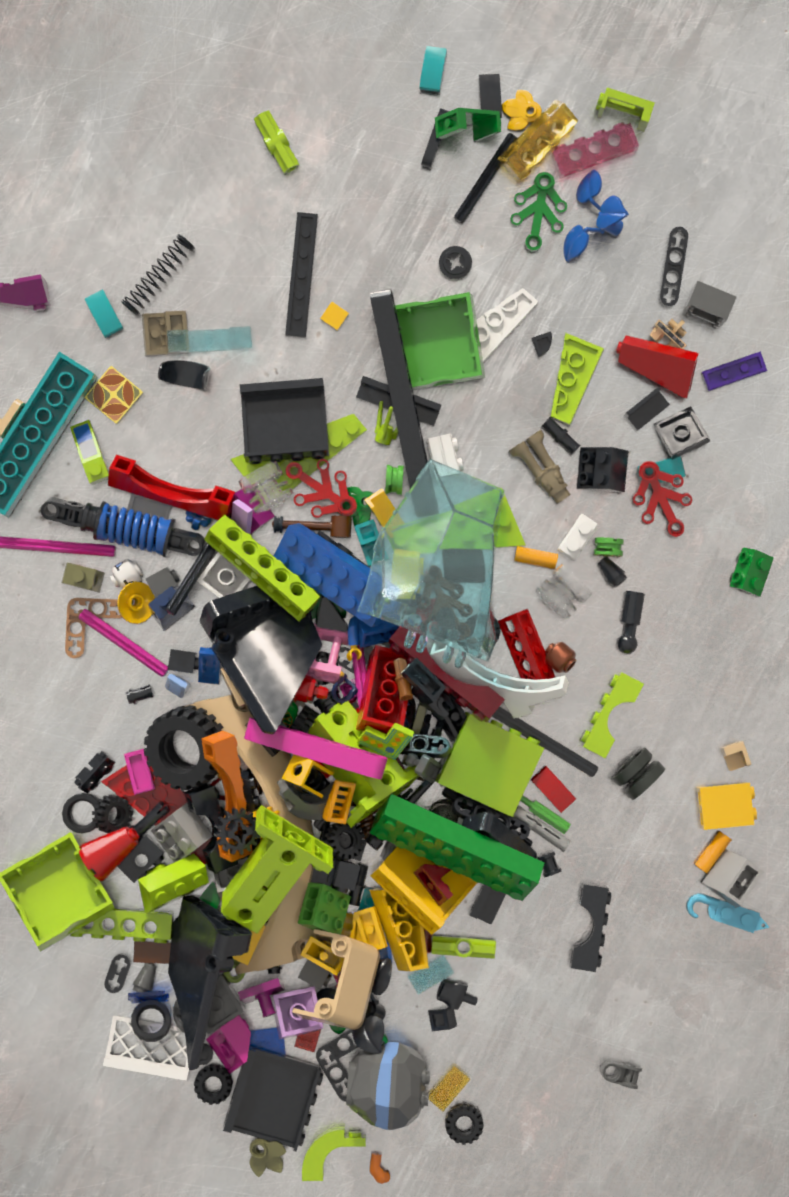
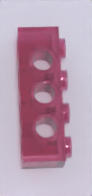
M621 122L614 125L612 130L605 132V129L593 133V137L586 139L584 136L574 140V144L556 146L555 150L552 151L551 157L559 178H564L637 151L639 144L631 123L625 124ZM616 138L619 141V145H610L608 139ZM597 145L600 151L592 153L589 150V146ZM577 152L580 155V159L572 160L569 154Z

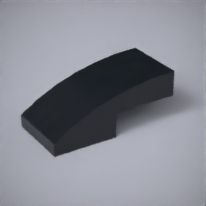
M500 74L479 75L480 109L500 111V118H502Z

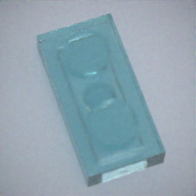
M444 955L428 963L429 968L416 970L407 976L418 995L454 974Z

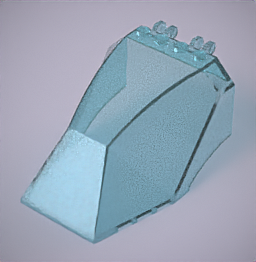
M429 459L416 478L414 485L409 492H406L405 498L398 508L393 511V515L386 525L380 530L373 548L374 554L368 581L357 612L382 619L409 630L404 642V646L408 649L413 645L416 633L419 634L420 638L416 646L418 653L424 651L428 638L447 645L442 657L443 662L446 664L451 661L454 648L459 650L454 662L456 668L463 666L466 655L489 662L496 644L494 561L504 490Z

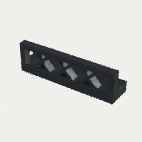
M363 376L356 398L378 407L379 402L383 401V408L389 410L391 406L393 407L389 386ZM414 395L419 422L434 427L441 404Z

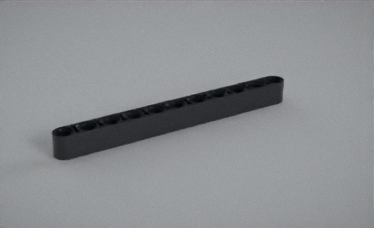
M391 289L370 293V300L416 517L438 513L393 293Z

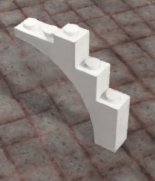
M453 637L433 643L430 656L445 673L466 684L489 686L505 699L504 703L514 719L533 713L535 704L539 705L554 698H561L567 693L569 681L566 676L541 680L515 678L495 672L478 663L461 649Z

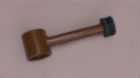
M274 516V521L272 522L274 533L276 531L282 533L283 529H287L288 525L301 523L310 530L330 531V537L351 538V516H331L330 522L285 521L283 516L280 518L279 516L278 518Z

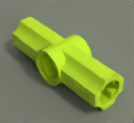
M269 110L258 114L254 121L264 137L263 141L270 154L274 155L284 174L295 170L299 163L289 147V141L283 130L279 129Z
M435 935L432 937L431 954L495 959L496 940ZM467 942L470 946L467 952H460L458 950L459 943Z

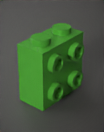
M308 882L298 924L311 930L316 929L341 935L351 896L325 884Z

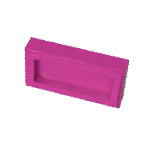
M144 749L124 754L134 795L154 790L155 785L150 767H148L146 762L148 761L147 756H144Z

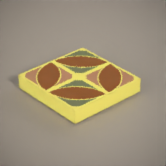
M110 366L84 398L115 424H118L141 397L143 392L115 368Z

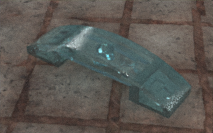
M250 326L214 330L167 331L168 352H213L252 348Z

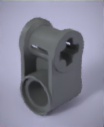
M612 1060L604 1061L601 1064L600 1073L606 1081L638 1089L637 1080L639 1072H642L641 1067ZM614 1066L616 1069L615 1073L612 1076H607L605 1074L606 1069Z

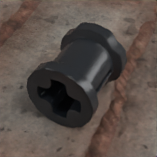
M554 851L537 857L538 860L544 862V878L562 872L561 868H558Z

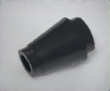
M607 556L598 562L608 584L614 588L627 579L625 571Z

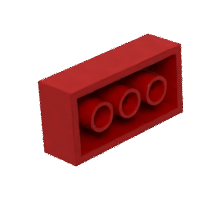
M375 645L369 655L356 730L363 731L366 726H370L387 734L394 723L404 726L408 700L402 701L399 698L394 660L398 658L407 659L401 653L398 655L390 648Z

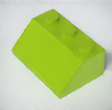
M192 854L138 879L144 911L148 914L203 888L209 883L206 866L195 854Z

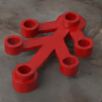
M320 459L317 462V468L321 473L323 485L304 473L299 463L291 462L287 465L286 475L289 478H298L317 491L316 493L295 495V505L303 506L305 503L329 499L335 503L324 507L319 505L312 507L311 514L315 518H320L324 514L338 512L342 516H350L356 511L357 503L353 497L348 495L347 475L344 471H337L334 475V479L339 485L340 496L332 491L328 460ZM321 461H325L327 463L326 469H321L319 467V463ZM292 467H296L298 469V473L296 475H292L290 473V469ZM343 473L345 476L344 480L339 481L336 478L337 474ZM298 496H302L304 498V502L302 504H298L296 502V498ZM348 502L350 509L344 510L342 504ZM315 508H320L321 514L316 516L314 515L313 510Z
M653 461L642 463L639 467V476L642 480L638 491L633 495V502L636 505L644 504L645 492L649 483L653 488L648 507L642 513V521L646 524L654 521V512L659 501L669 522V534L674 537L682 535L684 523L676 518L667 498L678 501L683 506H689L692 503V496L689 493L681 494L661 487L658 479L669 482L673 487L679 488L683 485V477L680 474L671 475L660 471L659 466ZM652 468L653 473L648 475L645 473V470ZM674 478H680L681 483L675 484L673 482ZM637 495H641L643 497V500L641 502H637L635 500V497ZM684 496H688L690 498V501L688 503H684L682 501V498ZM646 514H651L652 519L645 520L644 516ZM677 523L680 525V528L678 530L672 529V525Z

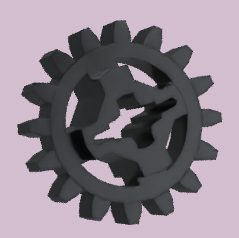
M235 807L232 808V813L224 811L225 817L219 816L218 819L221 823L214 826L219 829L218 832L214 833V836L220 838L217 844L223 845L222 849L224 851L230 849V853L233 855L236 853V850L240 855H243V849L250 852L251 844L257 846V842L254 841L255 838H261L257 831H255L256 817L252 818L254 813L251 811L246 813L244 808H241L238 812ZM241 818L247 819L249 824H243ZM237 827L241 828V830L238 831V835L234 834V832L238 830ZM226 838H233L235 845L230 844Z

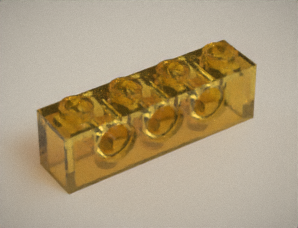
M554 100L508 147L498 160L513 177L521 180L530 174L531 169L537 163L544 160L550 149L555 148L560 143V139L565 134L571 132L579 120L565 103ZM555 122L556 126L554 130H552V125ZM541 137V143L537 145V141ZM527 152V157L523 160V155Z

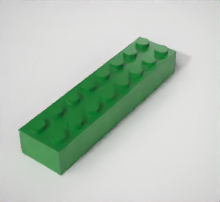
M390 794L376 812L370 834L375 835L378 839L386 840L395 844L398 848L406 849L419 857L429 859L436 865L449 868L453 872L467 876L477 883H482L495 891L505 893L515 900L523 901L539 884L544 862L393 794Z

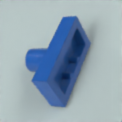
M200 647L198 682L219 684L221 663L212 651V647Z

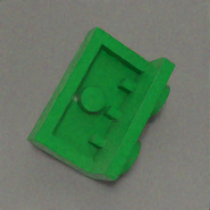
M744 547L739 555L730 587L761 597L774 557L758 550Z

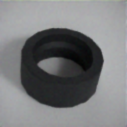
M76 794L69 798L63 806V822L73 832L81 834L91 832L96 828L94 826L95 822L92 821L84 826L77 825L71 819L70 812L72 806L78 801H87L94 807L95 804L99 805L98 799L91 794Z
M146 1000L134 1008L131 1015V1026L139 1039L146 1042H156L168 1034L171 1028V1015L163 1003L157 1000ZM147 1009L158 1010L164 1018L162 1028L155 1033L144 1032L139 1026V1017Z

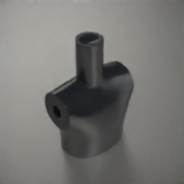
M443 979L437 992V1000L444 1002L448 1007L455 1010L459 1009L462 1002L475 1006L478 998L466 994L468 985L459 980Z

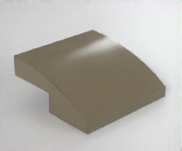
M186 311L142 314L145 356L189 352Z

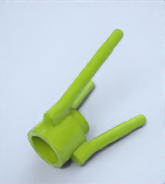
M383 401L379 402L377 425L374 431L376 433L375 441L384 445H390L392 439L396 440L398 429L396 427L393 431V427L389 425L393 411L392 406L389 407L385 423L381 425Z

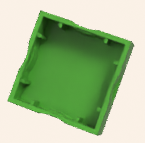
M470 292L444 296L428 302H411L395 305L413 390L485 378L474 299Z

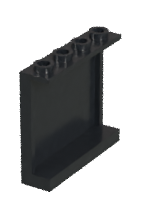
M323 378L239 384L245 462L250 464H260L262 461L279 463L284 459L301 461L304 458L312 457V459L319 460L329 456Z
M249 1046L247 1062L240 1068L223 1124V1131L231 1133L233 1130L264 1140L276 1141L282 1145L292 1147L293 1151L297 1152L298 1146H302L305 1134L302 1133L304 1125L308 1126L311 1114L308 1113L310 1106H314L317 1099V1093H314L316 1086H320L323 1079L321 1067Z

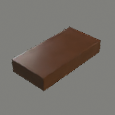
M134 941L133 962L169 964L171 942Z

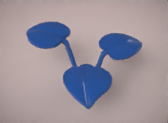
M594 169L582 179L577 188L576 195L579 202L586 203L590 200L600 211L596 221L598 228L586 227L583 229L581 225H577L569 231L563 246L564 257L567 262L578 257L586 249L589 242L587 232L604 234L606 231L613 236H617L623 229V222L621 220L629 215L621 199L615 195L608 197L602 206L595 202L594 197L600 193L602 188V179L599 172Z

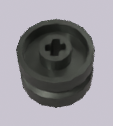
M645 747L631 756L612 777V780L618 786H624L631 781L625 789V793L631 800L636 799L646 791L665 771L664 766L659 761H655L645 767L653 756Z

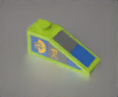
M90 420L71 426L70 429L89 483L95 485L108 480L109 469Z

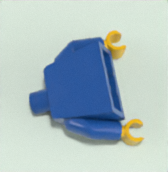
M389 611L383 624L370 627L353 615L350 618L347 631L348 645H351V650L347 653L348 661L352 660V652L357 655V660L361 658L362 653L357 648V645L362 648L389 642L391 636L401 626L399 617Z

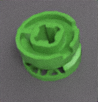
M387 465L386 494L395 492L397 495H402L404 466L392 467Z
M595 538L596 549H594V555L623 556L621 546L624 545V539Z

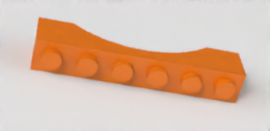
M220 731L202 738L204 758L212 764L222 780L225 791V811L232 813V808L235 807L239 812L241 808L246 809L247 803L243 793L244 783L240 773L241 763L237 753L238 744L235 735ZM241 818L243 824H249L247 819ZM237 827L238 830L234 832V834L238 835V831H240L241 828ZM226 838L230 844L235 845L233 838ZM252 844L250 845V852L243 849V855H240L237 850L233 855L230 853V849L224 851L222 849L223 845H218L220 857L230 862H234L252 853Z

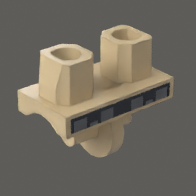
M671 319L668 324L674 328L672 331L661 320L655 323L656 327L650 334L655 341L659 342L667 335L671 339L667 344L668 346L684 349L687 346L675 334L678 332L683 337L687 333L682 328L685 323L683 320L676 323Z

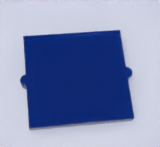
M166 991L128 993V1001H131L132 1004L141 1003L146 1000L166 1002L169 1001V994Z

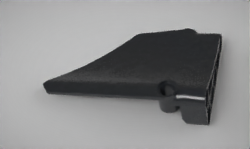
M254 586L209 601L203 607L200 624L212 642V651L223 666L261 731L272 735L277 731L300 685L322 647V642L312 620L311 611H313V608L299 622L261 588Z
M183 896L179 917L172 924L168 974L182 1017L189 1070H195L200 1065L219 973L230 972L233 969L234 960L232 956H240L249 951L252 932L236 921L228 920L220 911L194 896Z

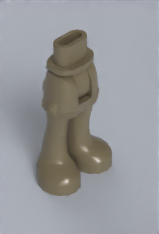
M539 430L528 437L526 441L536 452L545 469L542 470L525 441L519 443L508 452L513 457H520L526 463L535 477L534 481L536 484L540 485L549 494L548 496H552L556 504H558L571 494L566 488L568 485L564 482L559 465H556L547 453L543 444L544 433L542 430Z

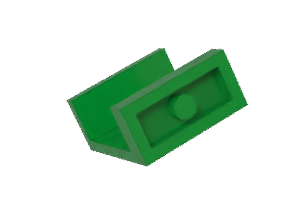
M470 108L451 110L435 117L436 138L444 139L466 130L467 124L473 125L474 141H480L500 133V111Z

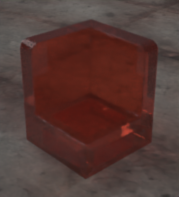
M321 1029L297 1036L294 1047L315 1053Z

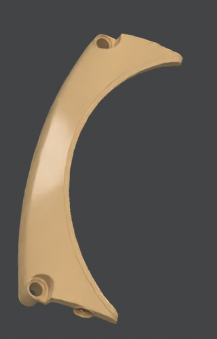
M233 695L207 699L191 704L196 706L197 710L199 708L207 710V715L213 714L216 717L215 721L217 724H222V731L235 735L238 744L237 753L259 782L269 805L273 807V812L279 810L280 817L285 818V820L314 836L311 820L302 819L290 813L284 799L279 794L280 788L277 782L283 777L291 760L290 753L281 750L272 757L261 744L244 739L247 728L245 724L253 716L247 707L239 709ZM294 786L298 791L303 793V791L300 788ZM311 864L308 865L270 916L249 964L240 963L236 966V974L262 971L303 959L305 957L301 956L300 953L310 936L320 940L313 933L314 930L298 924L311 875Z

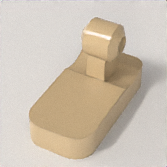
M16 399L3 419H0L1 438H5L26 403Z

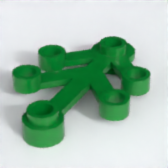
M548 172L537 174L534 179V185L522 193H517L514 197V203L517 206H523L526 203V199L538 192L535 202L519 213L512 214L510 218V223L517 227L522 224L525 218L534 213L531 235L527 236L525 240V247L531 252L538 251L542 245L539 233L543 214L551 224V231L553 233L559 234L564 228L563 223L556 218L545 202L546 194H548L555 204L554 208L557 213L562 214L567 210V203L559 197L553 188L555 180ZM547 180L548 185L542 186L540 181ZM518 196L524 198L522 203L517 202L516 198ZM561 203L565 206V209L559 210L557 205ZM518 216L520 222H513V217ZM559 224L561 229L555 230L553 226ZM534 240L537 242V246L531 247L529 242Z

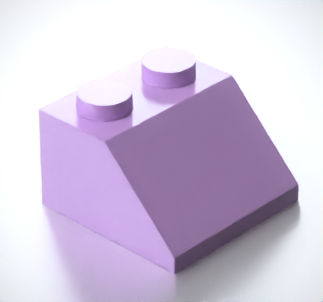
M314 986L276 994L271 997L276 1012L274 1017L279 1040L323 1029V1023L300 1018L292 1012L293 1008L314 1012L315 1005L318 1002Z

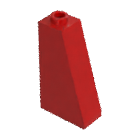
M627 335L623 342L619 341L616 354H619V363L687 399L691 391L699 353Z

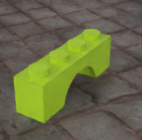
M623 672L613 676L609 684L612 686L609 694L605 693L600 701V704L603 705L600 712L594 713L590 721L593 724L590 731L586 730L580 740L583 742L581 747L602 758L607 757L615 741L608 729L610 712L621 703H634L644 683Z

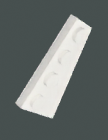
M522 288L501 302L500 305L492 310L490 309L477 319L483 363L538 305V301L525 289Z

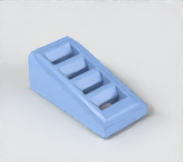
M169 674L165 684L167 690L180 698L184 697L191 686L190 683L175 674Z

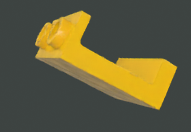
M750 783L697 787L701 829L708 830L754 825V820H757V811L755 807H752V799H755L754 787H750Z

